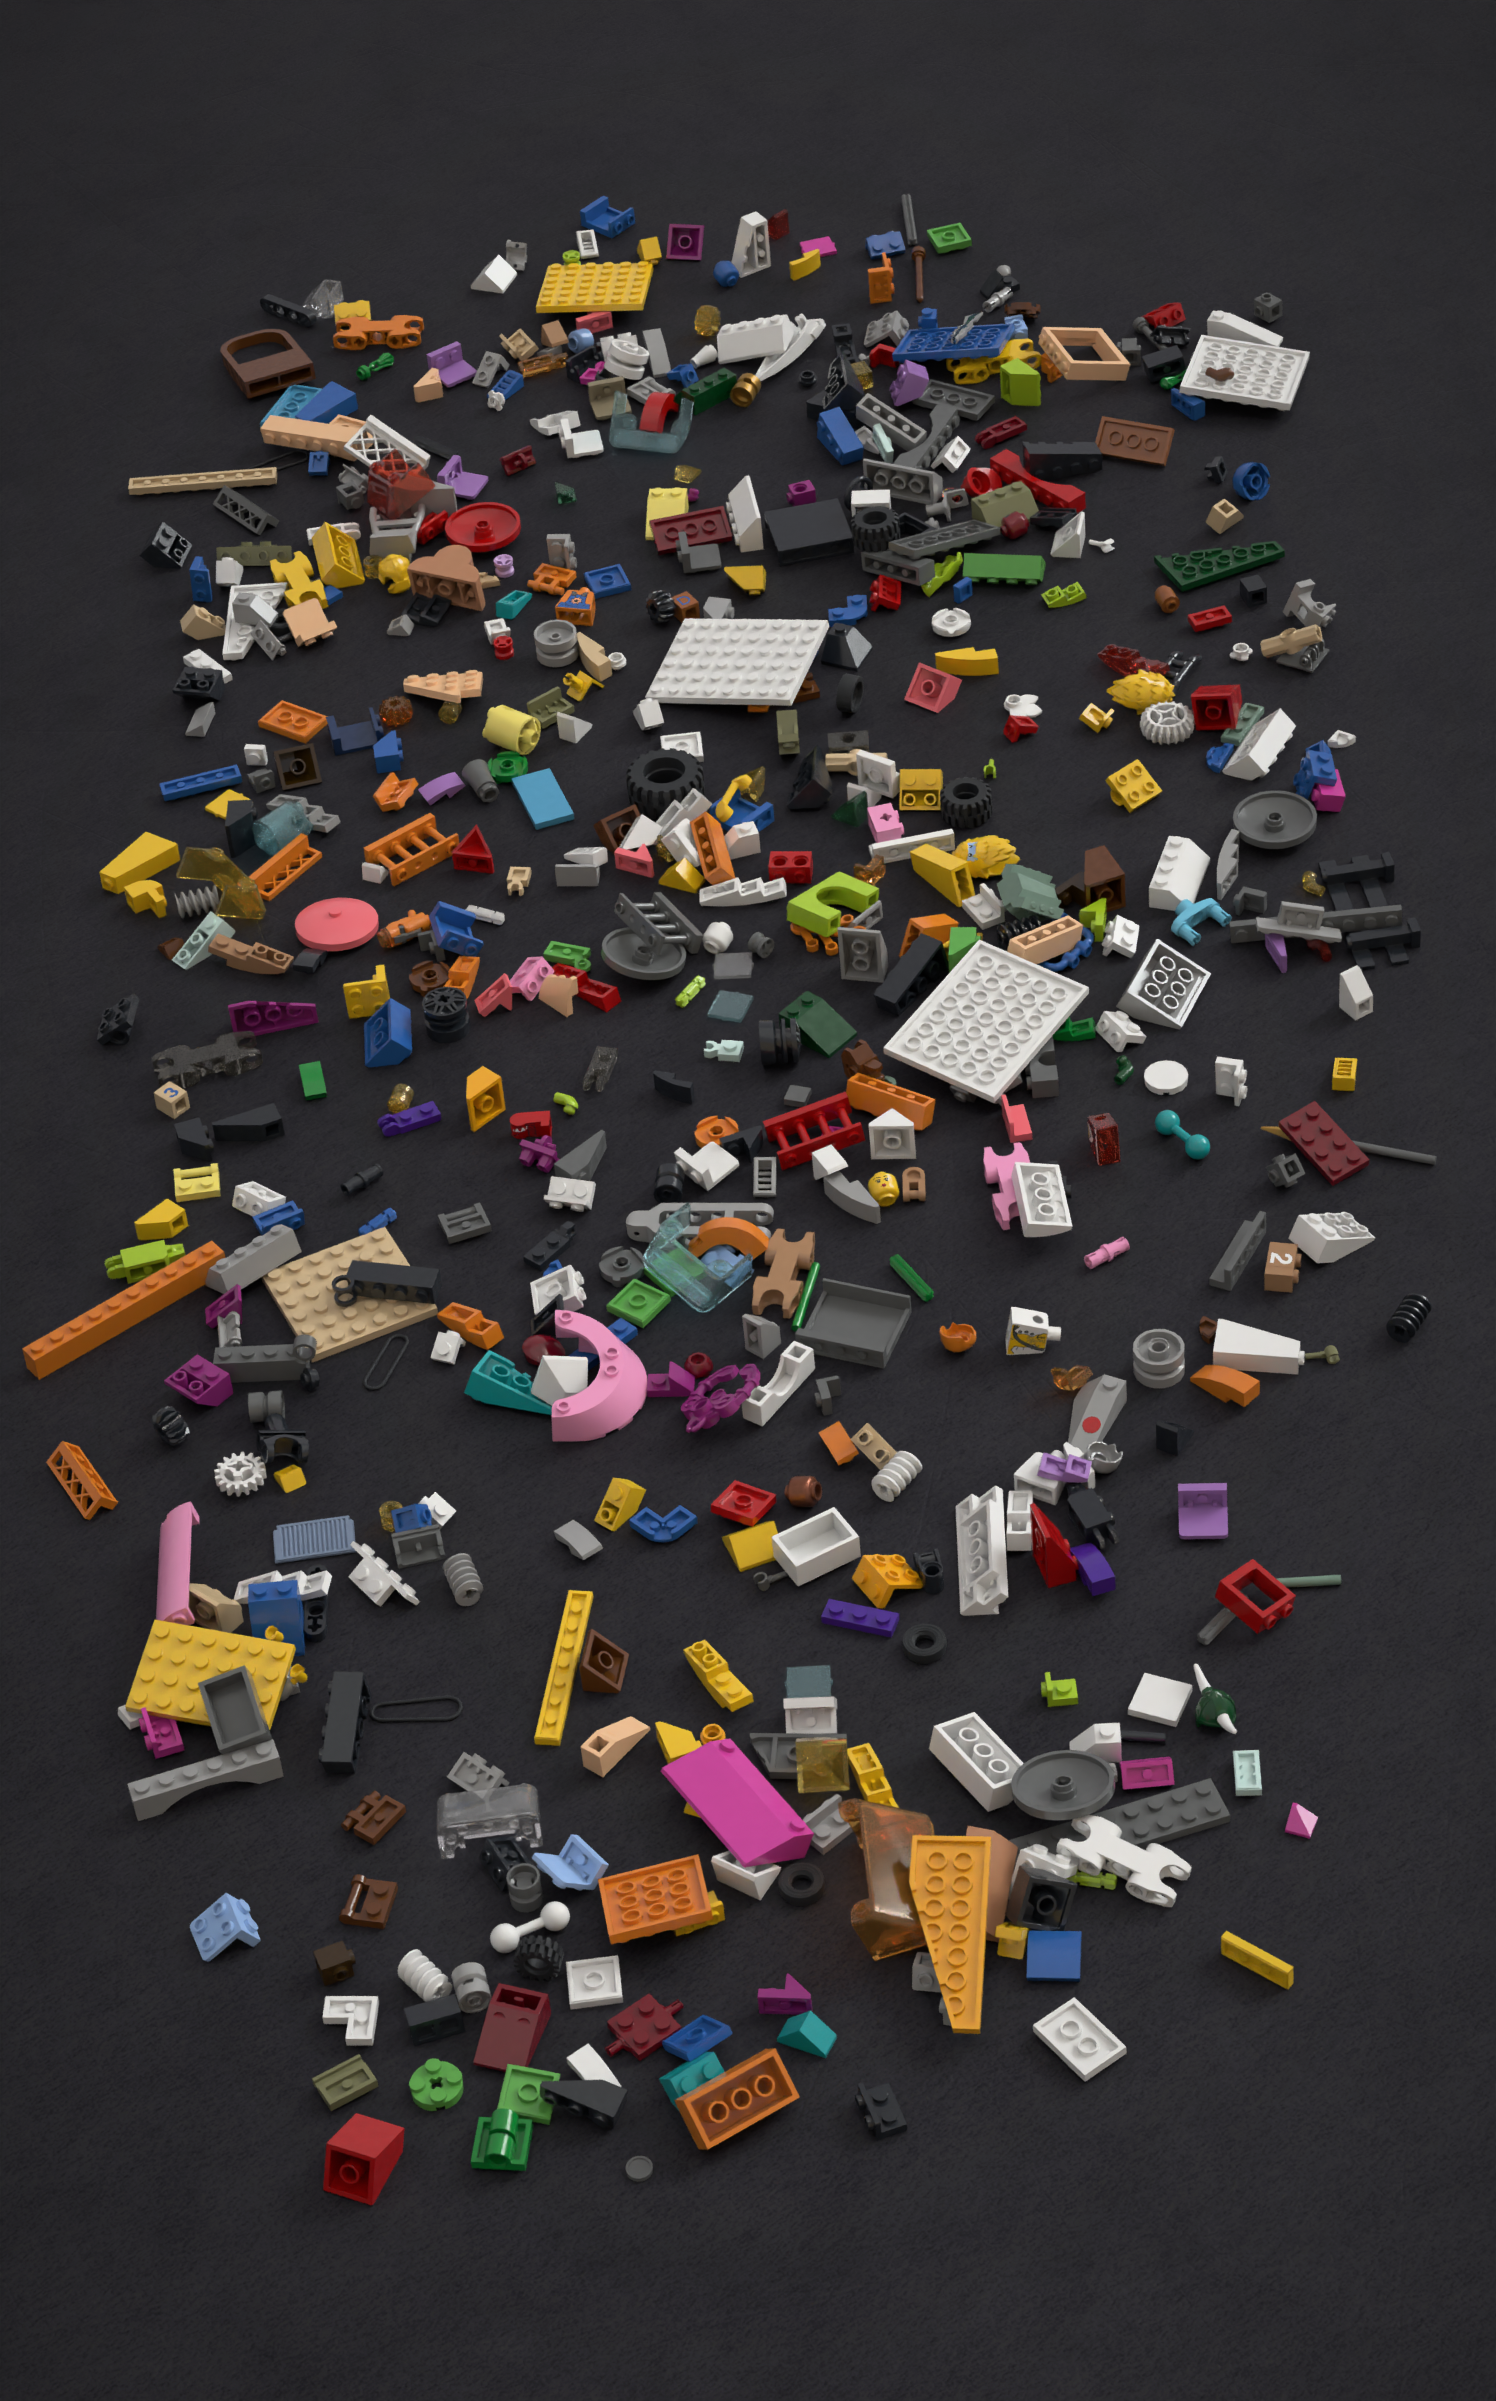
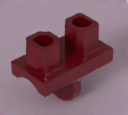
M529 445L500 458L502 468L507 476L536 464L532 448Z

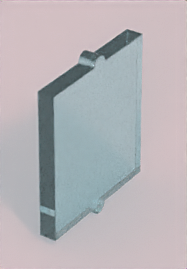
M720 990L707 1015L708 1017L722 1019V1021L728 1020L741 1023L753 1001V996Z
M830 1665L787 1667V1681H785L787 1698L831 1697L833 1679H831Z

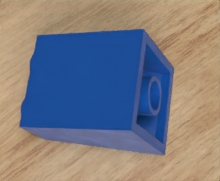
M287 1580L248 1584V1606L253 1637L268 1640L265 1637V1631L269 1626H274L283 1634V1643L295 1645L296 1651L294 1656L305 1655L304 1610L298 1581Z

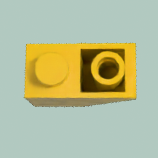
M169 1199L164 1200L134 1222L139 1240L173 1238L188 1227L185 1209Z
M613 1478L594 1521L611 1531H616L637 1512L646 1489L628 1479Z

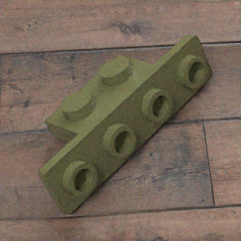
M261 541L260 545H253L252 542H241V545L236 547H218L216 549L217 561H222L224 557L234 558L242 566L270 565V561L274 559L279 563L292 561L291 546L271 545V541Z

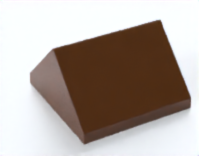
M593 1629L588 1631L580 1664L583 1691L619 1693L629 1654Z

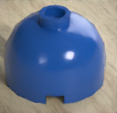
M1248 462L1239 466L1232 480L1235 492L1243 499L1252 501L1262 499L1270 487V484H1267L1268 478H1270L1267 467L1262 463Z

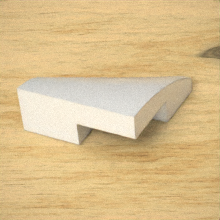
M565 411L547 415L542 419H530V424L545 435L559 433L558 427H561V419L568 418L570 429L581 426L577 411Z

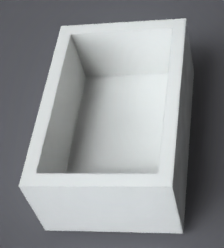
M835 1507L772 1536L773 1556L797 1586L861 1557L859 1536Z

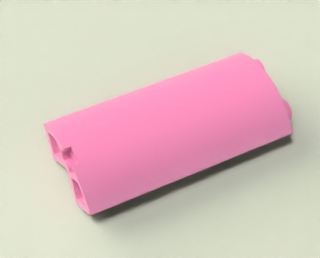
M191 1501L179 1505L167 1514V1519L160 1527L156 1620L183 1625L195 1623V1618L189 1609L191 1529L193 1525L199 1524V1515Z

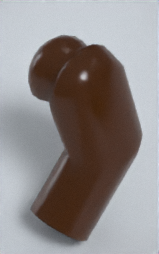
M1208 367L1205 375L1223 382L1232 379L1234 371L1228 367L1219 370Z

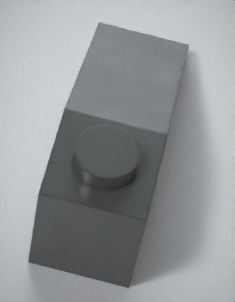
M600 1130L554 1163L556 1177L590 1181L607 1148L605 1131Z

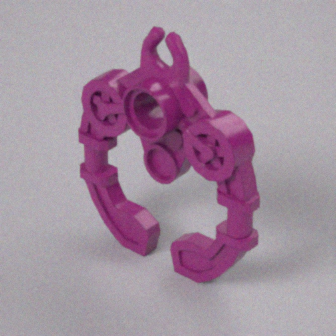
M746 1364L740 1371L736 1365H728L716 1371L704 1381H700L699 1387L690 1393L689 1398L681 1406V1411L690 1420L687 1424L686 1432H697L701 1428H710L720 1420V1417L726 1418L733 1415L740 1405L751 1396L753 1389L757 1388L760 1384V1371L756 1365ZM738 1372L742 1379L745 1380V1386L737 1389L735 1394H726L724 1389H719L709 1399L704 1396L707 1391H711L718 1383L734 1379Z

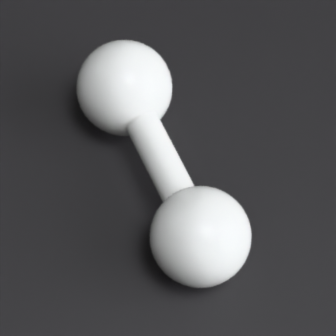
M555 1901L543 1907L539 1918L515 1928L507 1923L499 1924L491 1932V1945L500 1953H509L516 1949L520 1937L545 1927L551 1931L562 1930L569 1922V1910L563 1903Z

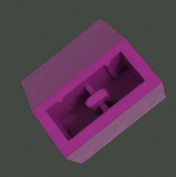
M199 1355L194 1356L164 1380L167 1386L197 1404L218 1406L233 1394L229 1373Z

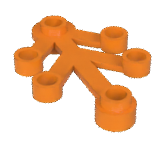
M850 914L842 916L840 927L848 928L854 917ZM791 923L792 933L803 937L806 942L807 951L816 952L819 949V943L810 934V932H815ZM863 926L853 927L856 929H866ZM838 931L831 936L838 937ZM818 934L825 945L826 954L830 956L836 955L839 951L837 943L833 942L830 936L824 937Z

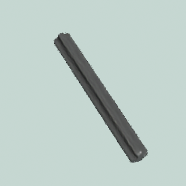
M903 194L901 198L907 241L910 246L916 245L917 235L910 194Z

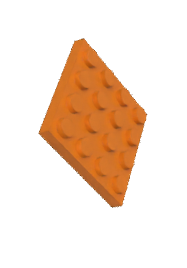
M699 1855L598 1879L611 1944L625 1943L631 1939L643 1936L649 1937L655 1933L677 1930L692 1924H702L713 1919Z

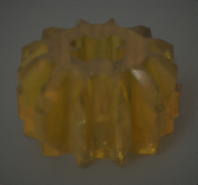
M704 305L697 309L694 322L696 324L695 330H697L698 334L704 336L715 335L718 332L721 320L718 308Z

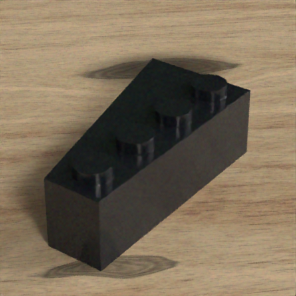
M921 933L912 942L910 948L905 955L901 956L895 968L888 973L885 981L881 986L877 987L874 997L878 1008L900 1016L915 1002L918 993L923 994L931 981L935 983L940 978L939 973L941 971L946 972L949 969V962L942 941Z
M334 1671L333 1681H329L328 1684L330 1703L325 1705L327 1724L322 1727L324 1746L319 1749V1763L323 1764L326 1773H355L360 1753V1742L357 1739L363 1738V1719H367L368 1715L366 1702H370L372 1695L363 1672Z

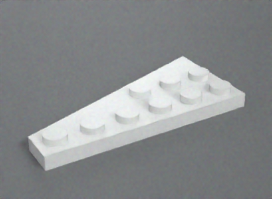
M288 582L231 586L223 646L224 660L243 659L255 641L251 633L256 625L235 622L232 603L239 592L258 595L275 610L284 597V591L289 589Z

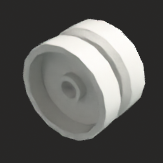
M613 340L609 348L611 355L606 357L604 364L605 369L615 375L623 376V378L641 379L645 370L643 364L647 363L649 352L634 343Z

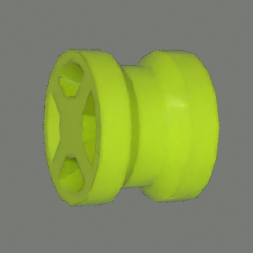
M569 250L563 254L564 265L571 263L581 265L579 261L580 253L578 251Z

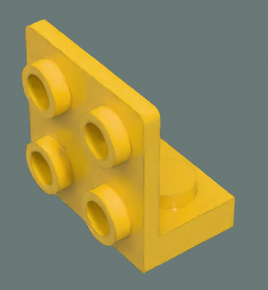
M384 965L376 966V975H373V980L343 984L350 1019L372 1016L390 998Z

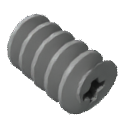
M213 885L212 892L208 887H205L204 893L198 888L196 895L189 890L188 897L181 892L178 899L175 894L181 918H184L185 912L192 917L193 910L198 915H201L202 908L206 914L209 913L210 907H212L214 912H217V907L220 905L216 885Z
M460 1553L447 1559L443 1563L442 1569L456 1602L462 1606L474 1605L480 1598L483 1585L480 1582V1577L477 1575V1570L472 1563L471 1557L468 1554Z

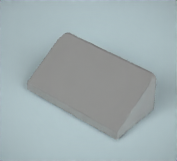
M213 702L196 709L185 733L186 736L205 737L215 715Z
M878 900L855 918L848 928L863 926L868 930L883 918L882 902Z

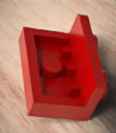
M445 510L439 514L432 512L424 517L417 534V542L424 545L445 530L448 512Z

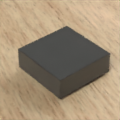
M790 1085L784 1097V1105L806 1106L812 1094L811 1088Z

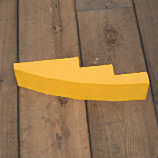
M867 1743L845 1749L857 1784L877 1826L902 1819L900 1809L893 1798L892 1789L884 1776L883 1767L870 1744Z

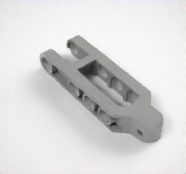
M660 1203L649 1211L631 1212L626 1219L627 1234L631 1239L649 1242L658 1250H675L679 1247L683 1250H688V1244L691 1240L687 1238L698 1236L699 1228L702 1224L722 1217H733L748 1221L757 1226L770 1239L771 1232L762 1226L768 1225L773 1221L774 1210L766 1203ZM673 1212L676 1213L677 1216H671L668 1213ZM695 1212V1213H698V1214H700V1215H699V1216H693V1215H691L690 1213ZM716 1212H717V1213H721L722 1215H721V1216H715V1215H713V1213H716ZM761 1212H762V1213H766L767 1215H766V1216H760V1215H758L757 1213H761ZM664 1225H682V1226H664ZM666 1237H671V1238H673L674 1240L669 1241V1240H666L665 1238H666ZM729 1245L734 1250H739L736 1247Z

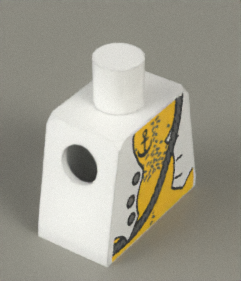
M1011 1307L1005 1338L1007 1355L1043 1353L1047 1340L1060 1341L1061 1327L1048 1326V1315L1046 1313Z

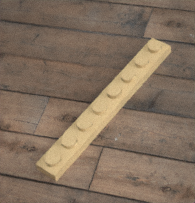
M277 468L130 478L128 489L129 495H143L188 490L197 491L201 489L214 490L223 488L224 485L229 488L271 485L277 483Z

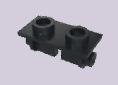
M1160 325L1153 330L1150 337H1153V341L1157 344L1170 345L1172 339L1173 345L1186 346L1190 342L1187 334L1191 328Z

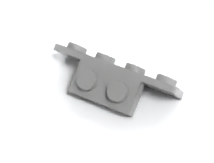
M1282 901L1277 920L1257 917L1255 921L1257 930L1264 934L1276 933L1285 937L1298 936L1306 940L1319 939L1328 943L1341 942L1342 940L1340 929L1321 926L1324 907Z

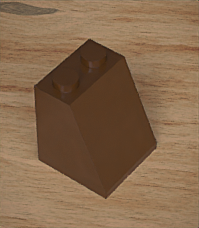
M1103 845L1085 851V907L1101 898H1106L1107 912L1126 907L1125 873Z

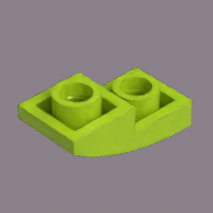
M1078 582L1069 585L1063 590L1056 586L1041 594L1049 608L1063 607L1087 598Z

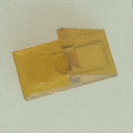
M763 766L747 773L752 782L748 788L740 791L741 795L747 792L755 802L764 791L765 768Z

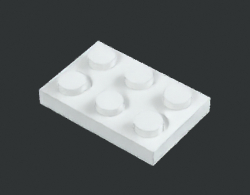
M1075 1997L1033 2025V2032L1085 2082L1126 2054V2046Z

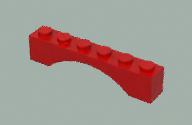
M1005 449L990 458V469L994 470L1002 481L1009 485L1018 481L1023 482L1031 490L1033 498L1052 508H1076L1077 513L1086 509L1085 492L1073 485L1053 484L1032 476L1023 468L1019 456Z

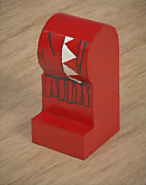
M550 1111L516 1113L510 1117L511 1133L517 1139H523L528 1136L543 1137L544 1135L551 1137L552 1121Z

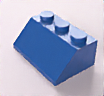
M389 998L364 1023L365 1066L396 1065L411 1055L412 1033L411 1011L409 1008Z

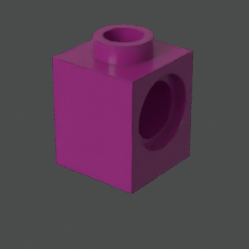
M810 480L788 485L789 493H786L788 504L799 506L816 502V491Z

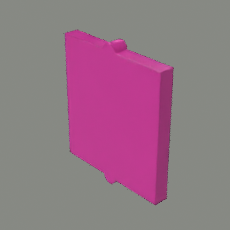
M829 236L800 242L802 253L819 249L820 257L837 254L835 243H832Z

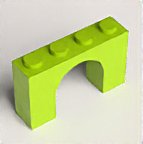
M839 871L790 900L787 905V920L824 937H829L836 933L838 927H840L841 911L827 905H844L863 913L878 901L879 888Z

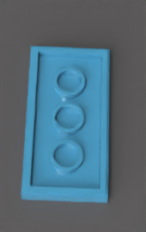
M302 385L289 386L260 422V428L270 415L295 419V415L322 389Z
M550 768L511 778L512 785L536 830L574 819V813Z

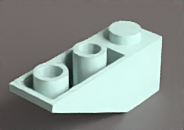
M210 911L172 961L183 969L188 970L212 955V953L208 952V947L217 934L231 938L236 931L223 919Z

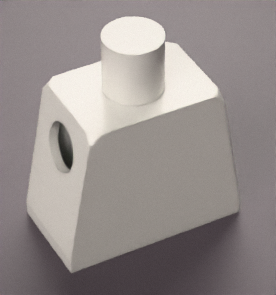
M1054 1450L1051 1453L1053 1456L1065 1459L1064 1454L1059 1450ZM1036 1452L1014 1473L1015 1491H1033V1498L1056 1505L1066 1482L1037 1476L1043 1453Z

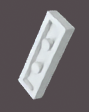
M200 649L192 651L183 657L184 663L189 667L222 670L224 684L233 680L232 673Z

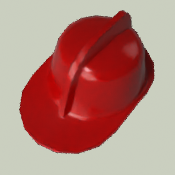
M974 467L968 470L961 489L964 488L968 495L975 498L981 494L1002 488V481L994 470Z

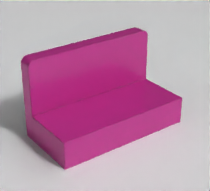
M1170 1757L1119 1761L1123 1789L1174 1785L1173 1765Z

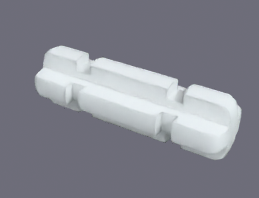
M469 905L466 908L467 911L475 913L478 920L489 923L493 921V924L502 925L505 921L503 913H495L493 910L481 907L477 909V906Z

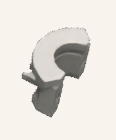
M507 240L506 262L514 270L524 271L528 257L526 255L527 244Z

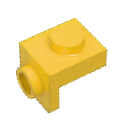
M1091 703L1079 719L1098 733L1103 727L1107 729L1113 721L1111 716L1114 710L1111 708L1106 714Z

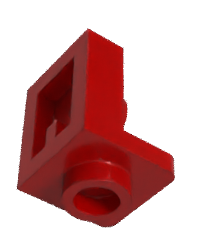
M1009 715L1003 734L1012 742H1017L1020 733H1037L1039 726L1029 716Z

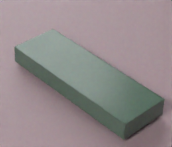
M1245 703L1239 712L1236 729L1227 728L1221 736V742L1240 746L1252 726L1263 715L1264 707Z

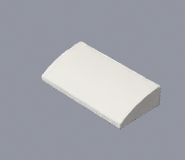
M1015 1162L1011 1177L1024 1237L1050 1236L1071 1230L1072 1222L1059 1165Z

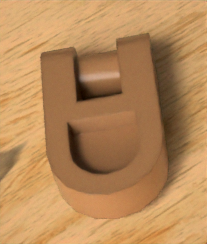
M918 1167L906 1169L902 1175L903 1202H910V1199L926 1201L924 1171Z

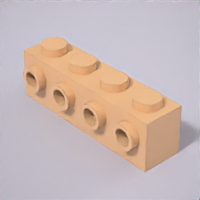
M1065 916L1010 939L1007 952L1034 964H1039L1074 949L1076 943L1081 940L1083 924L1070 916Z

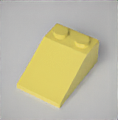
M687 488L649 489L646 540H654L649 520L688 513Z

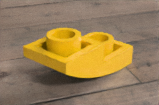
M819 249L803 253L801 259L789 262L790 276L793 281L812 273L821 266Z

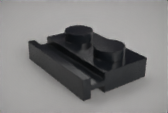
M1043 507L1042 511L1039 510L1030 517L1031 525H1039V527L1052 525L1056 528H1061L1073 519V516L1077 515L1076 508Z

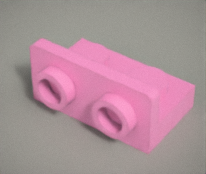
M542 956L528 957L509 980L512 986V993H522L528 1001H532L540 991L544 979L554 973L553 968Z

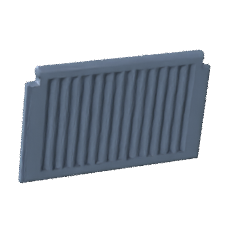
M349 1515L277 1525V1530L273 1531L275 1564L356 1552L350 1545L353 1541L355 1542L354 1520L350 1519Z

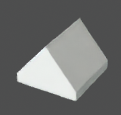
M366 862L362 863L363 880L381 884L389 873L382 866Z

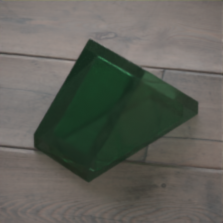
M862 791L843 803L831 815L832 818L859 827L868 817L866 791Z

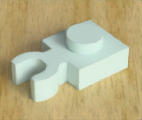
M722 1040L721 1044H717L714 1041H706L707 1049H704V1057L713 1058L718 1056L719 1061L740 1062L744 1049L743 1041Z

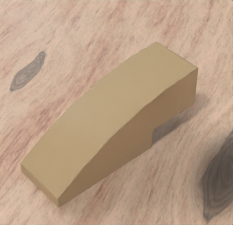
M578 632L579 655L587 671L599 682L612 676L611 660L605 656L604 647Z

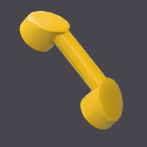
M747 774L733 779L722 800L717 804L716 817L721 822L727 821L733 814V810L728 804L736 790L743 791L751 784L752 779Z

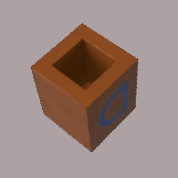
M687 591L671 597L674 599V605L676 606L674 609L676 615L674 616L681 623H683L684 619L700 618L699 602Z

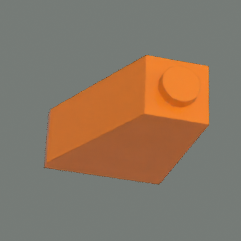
M946 914L909 919L899 957L901 958V956L905 955L912 942L921 933L942 941L943 944L950 940L951 927H958L959 922Z

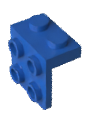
M1308 750L1306 757H1303L1301 760L1299 773H1296L1294 776L1293 784L1296 786V794L1308 800L1315 783L1335 786L1337 776L1332 754Z

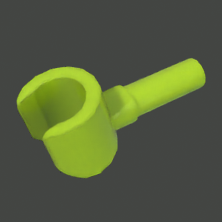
M990 759L989 765L984 767V778L988 774H993V778H996V768L993 759Z

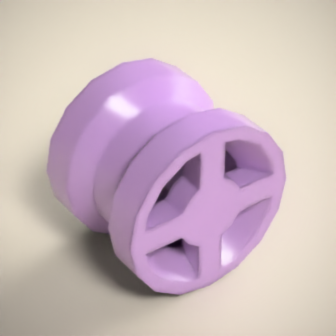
M502 554L494 558L496 576L507 578L514 574L513 558L510 555Z

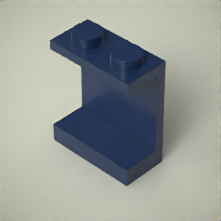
M373 707L369 708L371 721L337 728L334 715L326 717L335 756L373 748V745L384 737L379 715L374 714Z

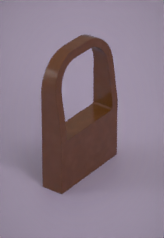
M265 329L241 335L225 342L220 349L224 366L247 398L316 379L313 362L290 334L284 330ZM264 342L279 343L287 350L243 364H238L231 356L237 350Z

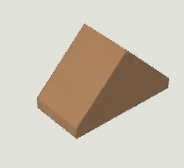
M559 320L542 325V345L553 348L569 343Z

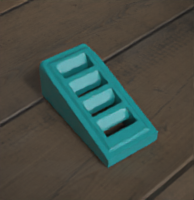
M518 590L508 594L496 602V616L512 620L532 598V594Z

